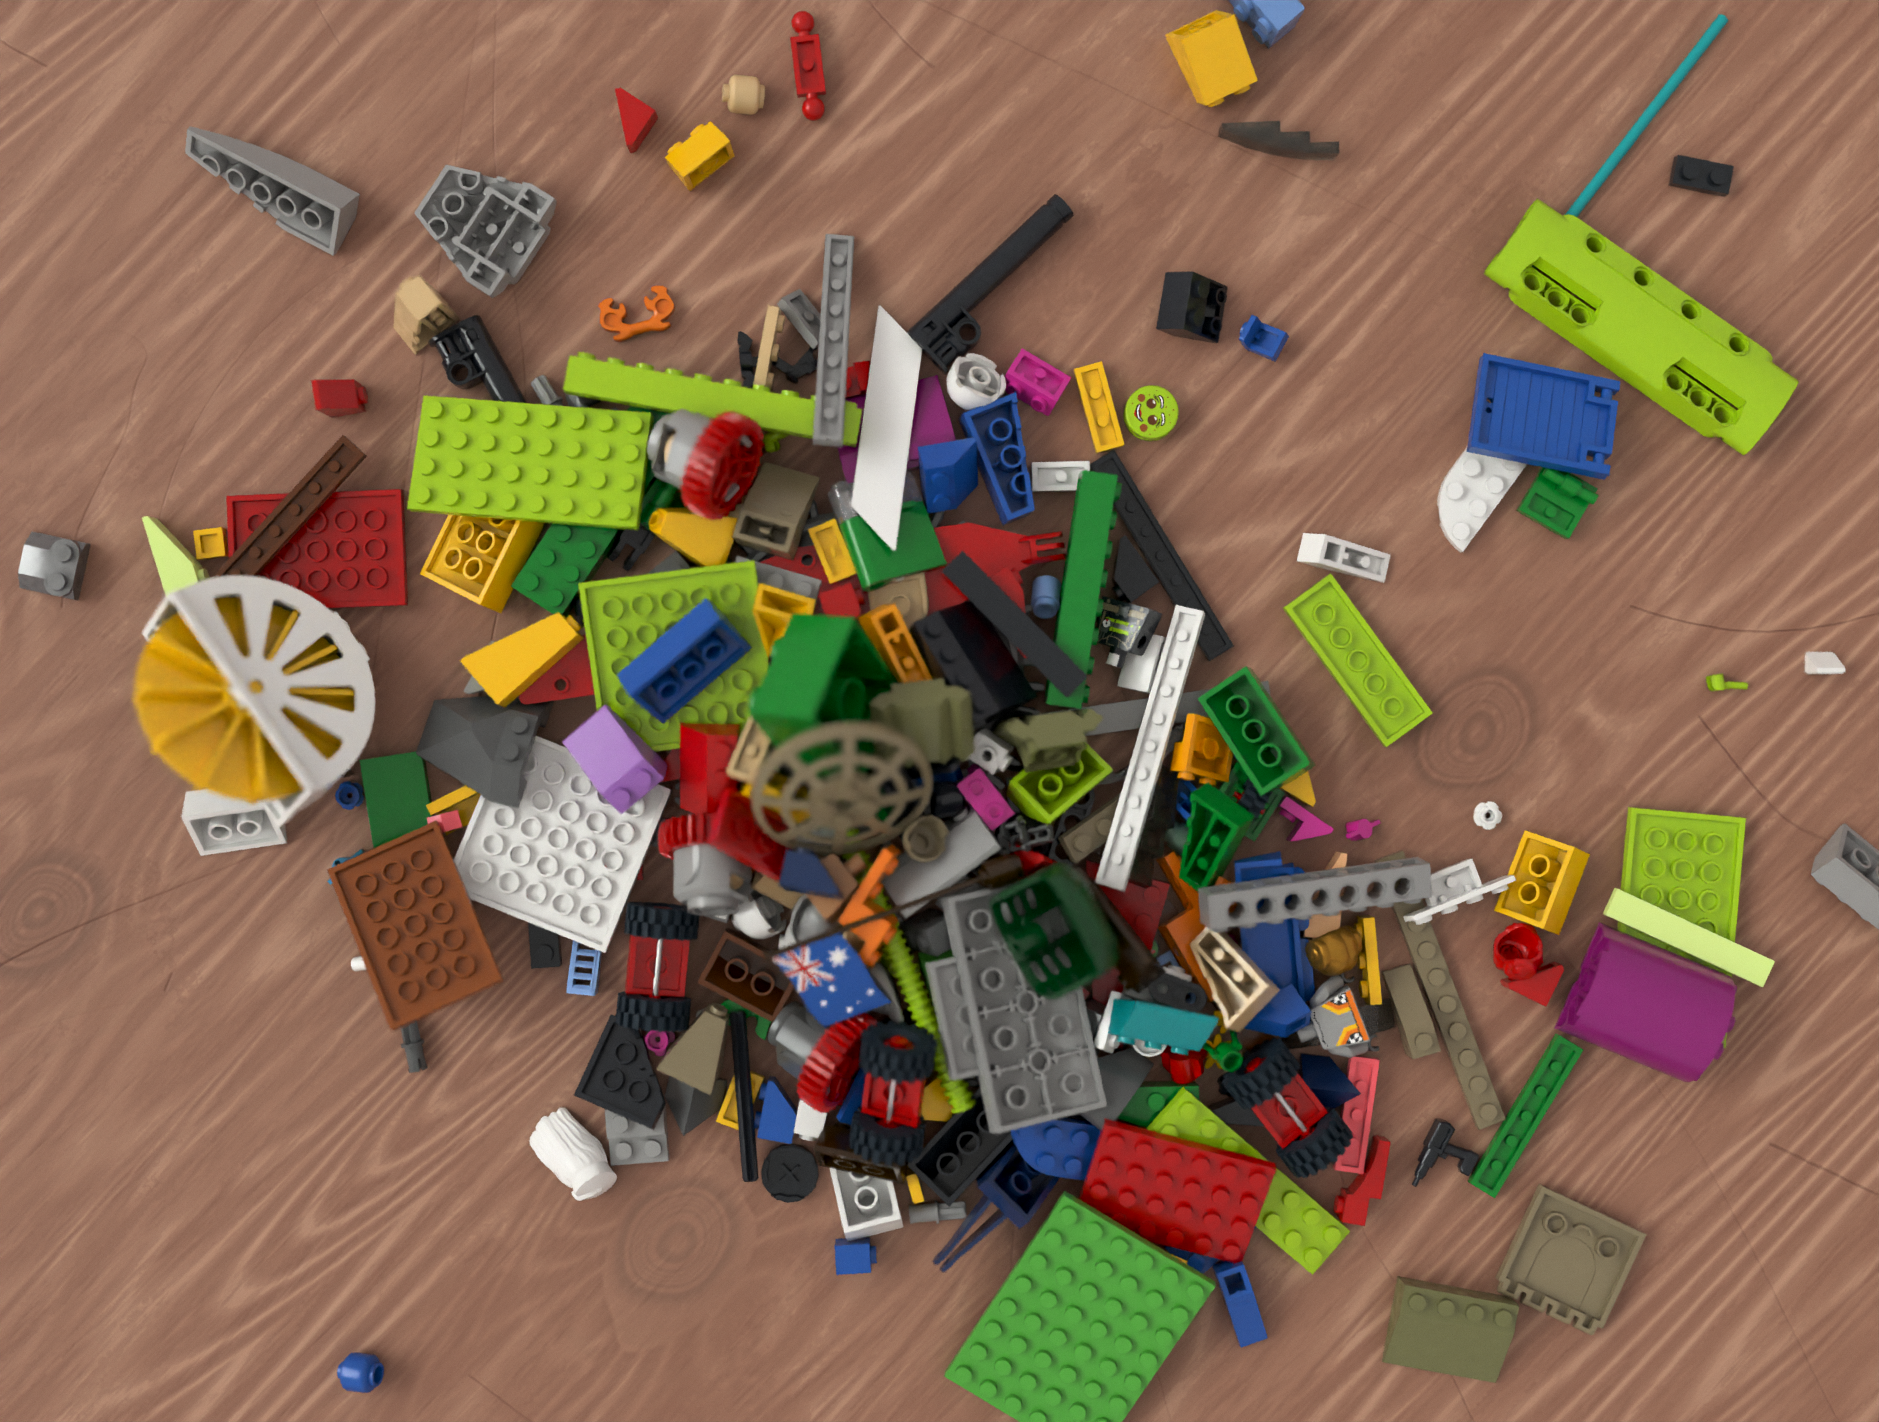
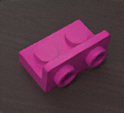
M1022 348L1005 375V391L1008 394L1016 392L1018 399L1030 405L1035 411L1049 416L1071 377Z
M974 763L967 768L969 775L957 783V788L988 828L994 830L1015 813L980 766Z

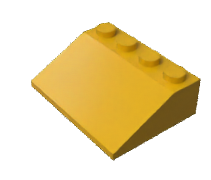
M448 515L420 574L479 605L502 613L513 590L511 585L524 567L545 523Z

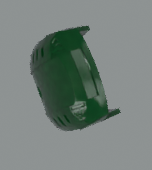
M1059 862L1044 867L994 895V898L989 902L997 927L1023 975L1037 994L1050 1000H1056L1108 972L1116 966L1119 956L1116 934L1112 931L1087 884L1088 881L1071 866ZM1029 888L1032 890L1037 903L1035 909L1031 908L1027 900L1026 890ZM1015 896L1020 898L1025 911L1023 916H1020L1015 908L1013 900ZM1003 903H1006L1012 916L1011 923H1007L1001 910ZM1057 906L1069 932L1049 943L1043 928L1037 922L1031 921ZM1059 947L1071 963L1070 967H1065L1055 953L1056 948ZM1044 955H1048L1059 970L1058 974L1055 975L1048 969L1043 961ZM1032 962L1037 963L1047 978L1046 981L1041 982L1030 967Z

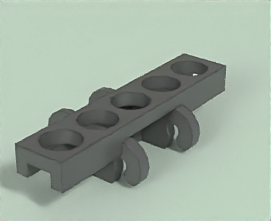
M1020 815L1016 817L1014 822L1007 823L1005 821L1000 825L1001 834H997V841L1001 849L987 859L990 860L1007 853L1010 855L1022 850L1027 852L1033 847L1054 842L1053 828L1051 825L1046 824L1026 830V821ZM1016 828L1019 834L1010 836V829ZM1047 830L1048 836L1040 838L1041 833ZM1031 834H1035V840L1030 841ZM1018 838H1020V841L1023 843L1019 848L1015 846V842Z

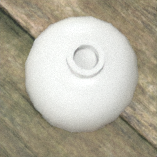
M968 353L966 357H957L946 378L947 392L958 406L969 411L999 399L1006 388L1005 377L1003 373L999 376L995 371L997 365L993 361L982 355Z
M750 883V897L746 902L739 904V911L731 917L734 927L750 938L762 940L785 930L786 919L781 921L779 914L784 911L782 904L752 889V883Z

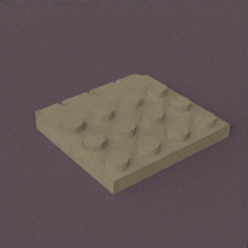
M1538 1184L1495 1277L1500 1281L1497 1292L1514 1300H1518L1521 1292H1523L1520 1299L1522 1304L1540 1312H1544L1549 1304L1546 1311L1548 1316L1568 1325L1575 1316L1572 1326L1589 1335H1593L1597 1327L1603 1329L1646 1234Z

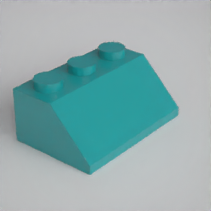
M1114 999L1108 1034L1117 1035V1042L1135 1045V1040L1137 1039L1145 1041L1144 1047L1161 1050L1163 1044L1171 1046V1052L1188 1055L1189 1050H1201L1217 1025L1218 1018L1138 1001Z

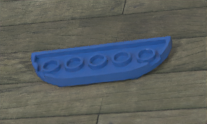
M1058 1118L1010 1130L1017 1150L1031 1167L1046 1175L1076 1180H1085L1101 1133L1089 1121L1070 1118Z

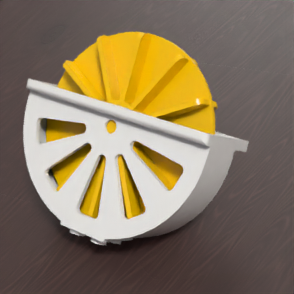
M215 577L168 593L142 632L148 643L141 654L136 670L133 704L137 707L141 724L153 745L151 748L153 754L159 753L175 771L194 783L193 789L200 791L203 788L225 797L247 800L248 804H256L257 801H261L278 827H281L288 823L299 811L322 797L351 767L365 747L371 733L375 713V689L368 665L370 658L367 656L365 647L358 643L350 632L348 623L341 619L337 612L333 613L308 594L284 583L262 577Z

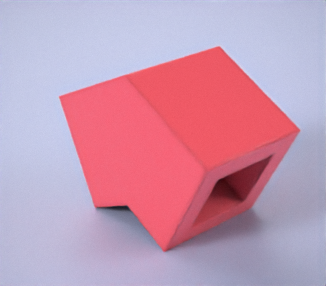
M458 810L427 818L428 824L437 821L443 832L462 828Z

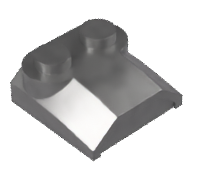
M31 532L24 544L18 570L19 587L53 596L79 600L91 544Z

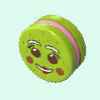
M1155 385L1144 386L1136 390L1127 400L1123 412L1124 423L1128 431L1143 441H1156L1164 438L1176 425L1179 415L1178 404L1174 396L1165 388Z

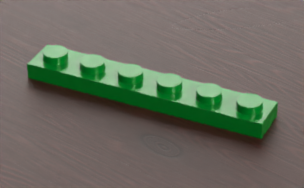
M1558 1034L1554 1035L1505 1117L1506 1120L1502 1122L1469 1177L1468 1182L1493 1198L1497 1196L1583 1052L1582 1048Z

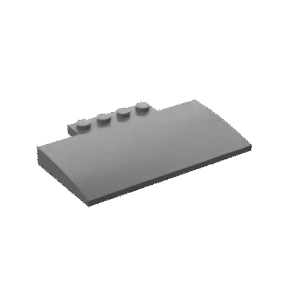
M1015 883L993 891L984 889L942 898L941 901L953 957L925 963L950 1081L978 1075L989 1131L995 1134L1107 1106L1082 987L1056 1000H1050L1037 994L1014 960L994 920L989 906L990 900L994 898V895ZM1029 888L1026 890L1027 900L1031 908L1035 909L1037 903L1032 890ZM1015 896L1013 899L1018 914L1023 916L1025 913L1019 896ZM1003 903L1001 905L1003 916L1007 923H1011L1012 916L1007 904ZM1057 906L1031 921L1037 922L1043 928L1049 943L1069 932ZM1056 948L1055 953L1065 967H1070L1071 963L1061 948ZM1044 955L1043 961L1053 974H1058L1059 970L1048 955ZM1032 962L1030 967L1041 982L1046 981L1047 978L1037 963Z

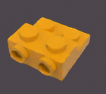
M1187 714L1183 742H1175L1170 771L1177 772L1178 779L1194 781L1195 777L1199 778V784L1205 785L1209 783L1216 787V782H1229L1233 752L1210 718L1198 714Z

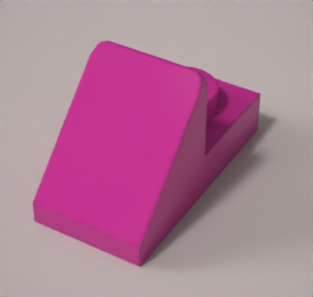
M1283 796L1278 804V807L1281 808L1279 812L1281 816L1292 823L1296 819L1298 820L1287 837V841L1292 842L1328 835L1334 830L1287 796Z

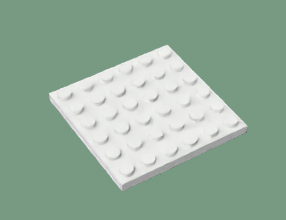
M536 736L523 773L527 780V785L519 808L490 802L480 795L454 861L470 899L606 953L673 790L657 784L621 815L599 793L566 747Z

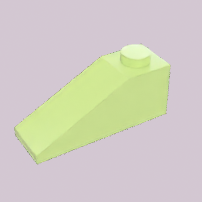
M150 516L142 517L165 595L176 589L180 590L199 581L210 579L208 571L202 567L196 558L157 518Z

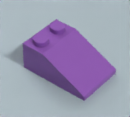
M607 704L603 705L563 740L566 748L599 793L621 815L665 778L667 764Z

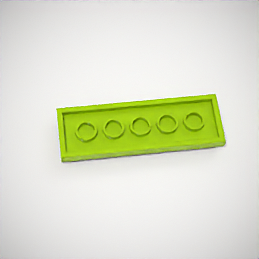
M1331 573L1283 607L1289 618L1384 747H1388L1433 714Z

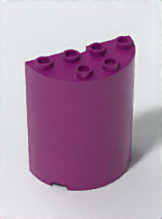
M1599 922L1580 966L1579 978L1571 987L1555 1029L1683 1082L1697 1081L1713 1059L1717 1060L1720 1058L1724 1049L1722 1042L1726 1033H1729L1735 1024V1016H1732L1737 985L1734 984L1729 975Z

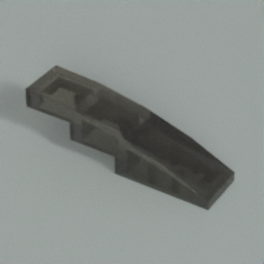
M1280 121L1222 123L1218 130V137L1242 147L1274 156L1302 160H1335L1340 153L1339 141L1310 143V131L1281 132Z
M1163 765L1160 769L1128 880L1129 883L1143 888L1152 887L1155 858L1163 857L1166 829L1174 828L1179 783L1178 773L1170 771V768Z

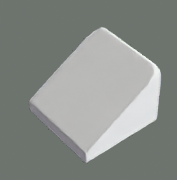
M1833 652L1805 653V673L1843 674L1845 672L1844 665Z

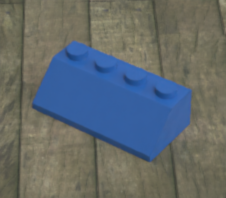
M705 598L621 670L617 677L629 697L661 723H665L752 647L728 618Z

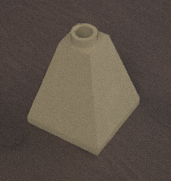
M718 1003L708 1004L689 1025L688 1030H684L671 1044L657 1070L710 1095L723 1070L730 1014L727 1013L728 1009Z

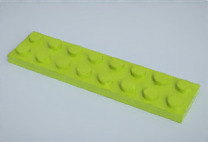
M1184 1087L1181 1088L1146 1128L1147 1130L1269 1161ZM1276 1167V1172L1256 1227L1313 1275L1350 1233V1230Z

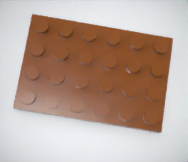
M437 821L327 869L391 1031L394 1032L504 981L443 831Z

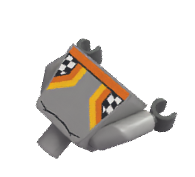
M1344 973L1332 976L1315 992L1310 999V1024L1297 1031L1301 1043L1318 1037L1323 1050H1328L1331 1054L1348 1058L1358 1056L1367 1051H1379V1046H1371L1372 1038L1377 1037V1035L1367 1033L1350 987L1348 985L1343 986L1355 980L1354 976L1347 979Z

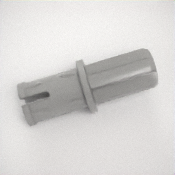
M545 375L536 377L531 382V386L543 405L564 406L562 404L563 398L561 396L558 397Z
M937 1200L934 1201V1204L909 1205L910 1224L936 1221V1224H939V1221L965 1219L967 1216L964 1201L953 1202L950 1206L946 1203H938Z

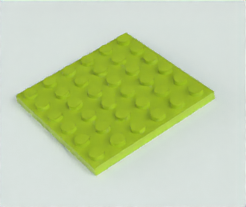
M755 560L578 583L597 711L607 704L654 752L680 748V723L740 725L741 737L750 716L749 699L751 693L756 687L761 686L770 666L769 656L767 657L752 612L758 587ZM707 598L728 618L752 648L665 723H661L629 697L617 674Z

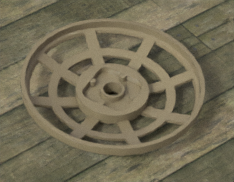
M864 722L829 724L794 736L767 756L759 766L753 779L751 788L752 810L757 823L763 831L773 840L794 850L797 847L813 850L814 854L817 855L855 853L886 843L900 835L910 823L918 819L930 799L932 773L928 759L922 749L911 738L897 730L883 725ZM856 738L882 741L900 750L889 762L871 755L855 754ZM843 739V752L840 755L826 757L807 766L795 755L816 744ZM910 756L922 772L924 786L907 791L905 780L898 768ZM784 762L796 773L786 784L781 797L763 794L770 776ZM855 764H861L877 768L879 771L871 777L863 772L854 771ZM842 765V771L830 773L822 778L815 774L823 769ZM891 777L897 786L898 793L880 796L878 786ZM803 781L811 786L807 794V800L791 799L795 790ZM921 797L917 806L904 820L896 826L891 825L901 814L907 801ZM896 804L892 813L884 821L874 817L880 807ZM762 805L780 808L783 820L790 830L778 833L768 825L762 813ZM790 809L807 810L812 819L799 826L792 818ZM862 824L872 828L861 834L847 837L848 829ZM821 826L835 829L834 837L819 836L810 832ZM879 832L882 833V834L877 835V836H875V837H872V838H870V839L864 840V839H866V838H869V837H871V836L876 835V834L879 833ZM801 836L810 841L832 845L807 844L793 839Z

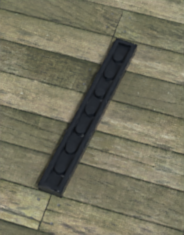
M1115 450L1091 463L1090 469L1093 472L1118 475L1117 482L1122 483L1119 500L1114 501L1113 506L1173 605L1204 611L1205 617L1197 644L1206 659L1211 661L1234 647Z

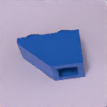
M1292 984L1285 988L1279 987L1280 991L1252 1018L1244 1029L1286 1038L1310 1024L1311 1010Z
M770 1076L768 1082L762 1083L759 1100L764 1101L762 1112L757 1111L754 1120L755 1129H758L757 1138L791 1144L798 1109L777 1078Z

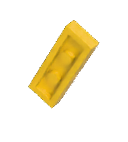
M1102 361L1075 368L1073 371L1096 454L1123 447L1125 444Z
M1370 915L1357 916L1358 923L1354 924V928L1362 938V950L1358 954L1357 967L1362 969L1363 981H1359L1360 997L1364 998L1365 1002L1369 1005L1382 1004L1375 917Z

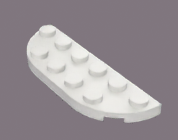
M1466 447L1445 476L1437 499L1441 529L1448 541L1460 553L1465 550L1527 464L1467 452Z

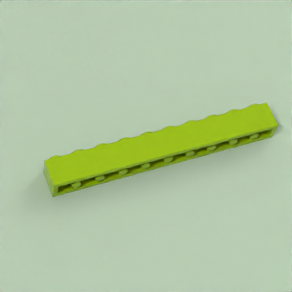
M578 352V356L569 355L563 391L568 395L672 414L680 409H684L693 414L698 412L711 419H716L717 415L723 414L726 411H734L753 419L761 427V430L813 439L816 395H811V399L799 398L798 392L782 390L781 394L770 392V387L753 385V388L750 389L741 387V382L724 379L723 383L712 382L711 376L695 374L694 378L683 376V372L676 369L666 368L664 373L653 371L654 366L643 363H636V367L624 365V360L607 358V362L595 360L596 356L589 353ZM845 401L843 445L856 447L862 409H858L856 403Z

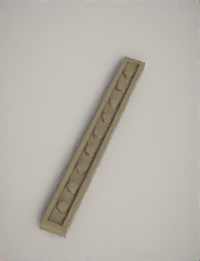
M1400 850L1376 859L1374 862L1405 859L1406 857L1404 852ZM1401 878L1396 881L1394 888L1400 885ZM1421 899V902L1416 904L1396 902L1392 909L1475 1126L1478 1130L1504 1121L1506 1118L1431 922L1428 921L1416 925L1415 921L1405 922L1404 915L1424 908L1423 901Z

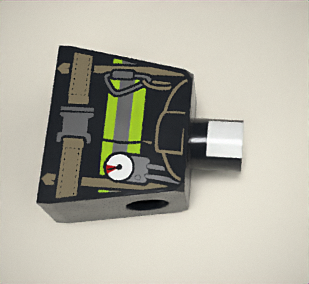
M1102 596L1103 609L1098 620L1097 628H1099L1097 643L1110 647L1106 664L1123 668L1127 652L1139 656L1145 653L1162 617V613Z

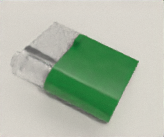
M911 469L906 470L895 551L886 544L851 506L854 482L841 481L831 486V491L828 492L827 496L864 592L880 589L888 585L892 579L935 569L947 564Z

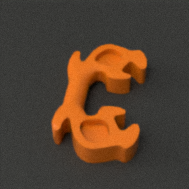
M660 285L651 287V291L657 294V296L653 300H649L645 296L644 303L647 310L653 311L654 315L649 320L634 324L623 323V320L627 317V310L623 303L619 304V309L611 308L614 304L612 298L603 300L598 305L601 310V326L606 331L620 333L613 337L616 342H623L634 335L649 331H665L671 327L670 322L663 323V321L674 313L675 304L668 295L666 287Z

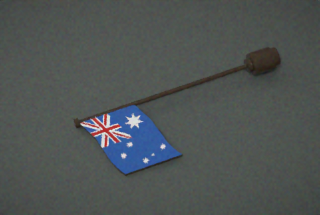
M1007 853L982 862L981 869L978 870L979 877L772 952L768 949L763 951L766 963L774 960L793 982L810 1013L825 1027L886 1005L892 1001L875 985L858 953L840 933L980 882L983 887L988 886L991 891L1018 881V878L1024 876L1021 861L1017 854L1009 855Z

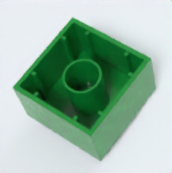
M793 614L783 637H779L773 644L771 651L772 662L761 686L756 687L751 693L749 714L775 748H777L794 736L813 728L844 722L871 723L869 703L879 694L889 693L892 688L891 684L898 683V681L854 617ZM856 738L855 754L874 756L873 740ZM843 739L819 743L795 755L807 766L820 759L842 754ZM855 764L854 771L866 774L869 766ZM842 765L829 767L815 774L822 778L830 773L842 771Z

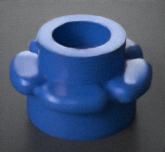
M343 782L336 791V801L342 808L352 810L355 806L358 807L363 803V788L356 782ZM348 793L353 794L352 798L348 797Z

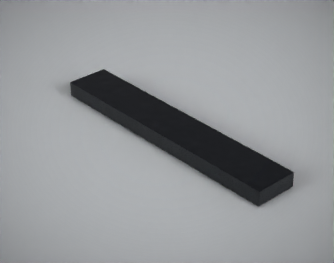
M964 551L960 552L941 571L1065 697H1068L1088 677Z

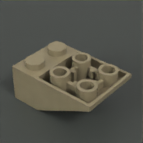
M764 462L741 508L732 535L738 545L794 560L820 477Z

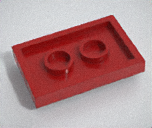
M732 788L723 790L707 844L776 882L780 881L786 850L792 851V849L776 842L763 831L756 821L750 798ZM762 806V813L768 825L778 833L790 830L783 817Z

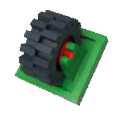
M1235 762L1230 770L1229 782H1222L1218 788L1220 792L1255 816L1245 834V837L1254 842L1285 795V792L1276 789L1261 796L1238 762Z

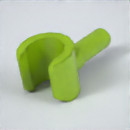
M1723 674L1706 676L1707 687L1710 691L1725 689L1746 690L1748 688L1747 682H1725Z

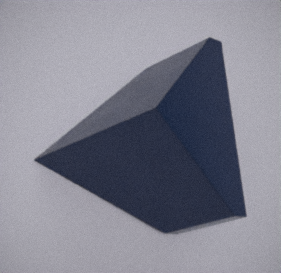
M1300 1053L1298 1074L1324 1108H1336L1361 1094L1329 1056Z

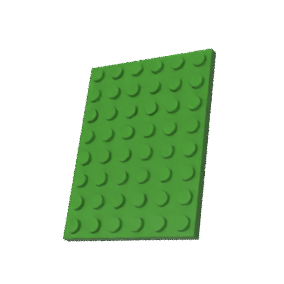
M1064 1190L945 1370L944 1377L1019 1422H1123L1216 1287L1215 1281Z

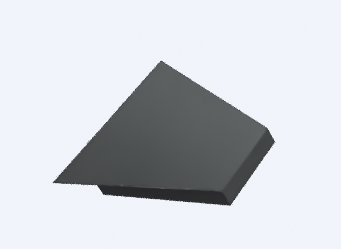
M669 1076L665 1098L683 1136L721 1109L727 1079L719 1078L709 1095Z

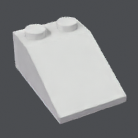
M830 1168L843 1231L848 1242L904 1227L892 1181Z

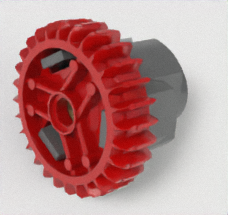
M793 1001L785 1006L775 1018L768 1033V1042L776 1047L777 1064L800 1080L797 1083L799 1098L812 1109L820 1113H828L830 1110H835L837 1106H841L861 1068L859 1058L863 1031L867 1030L870 1025L876 1027L878 1021L864 1012L825 1027L810 1013L806 1005Z

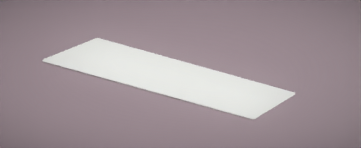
M879 305L851 506L886 544L895 551L922 348Z

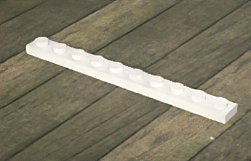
M1179 605L1175 606L1095 883L1123 892L1126 890L1204 621V611Z

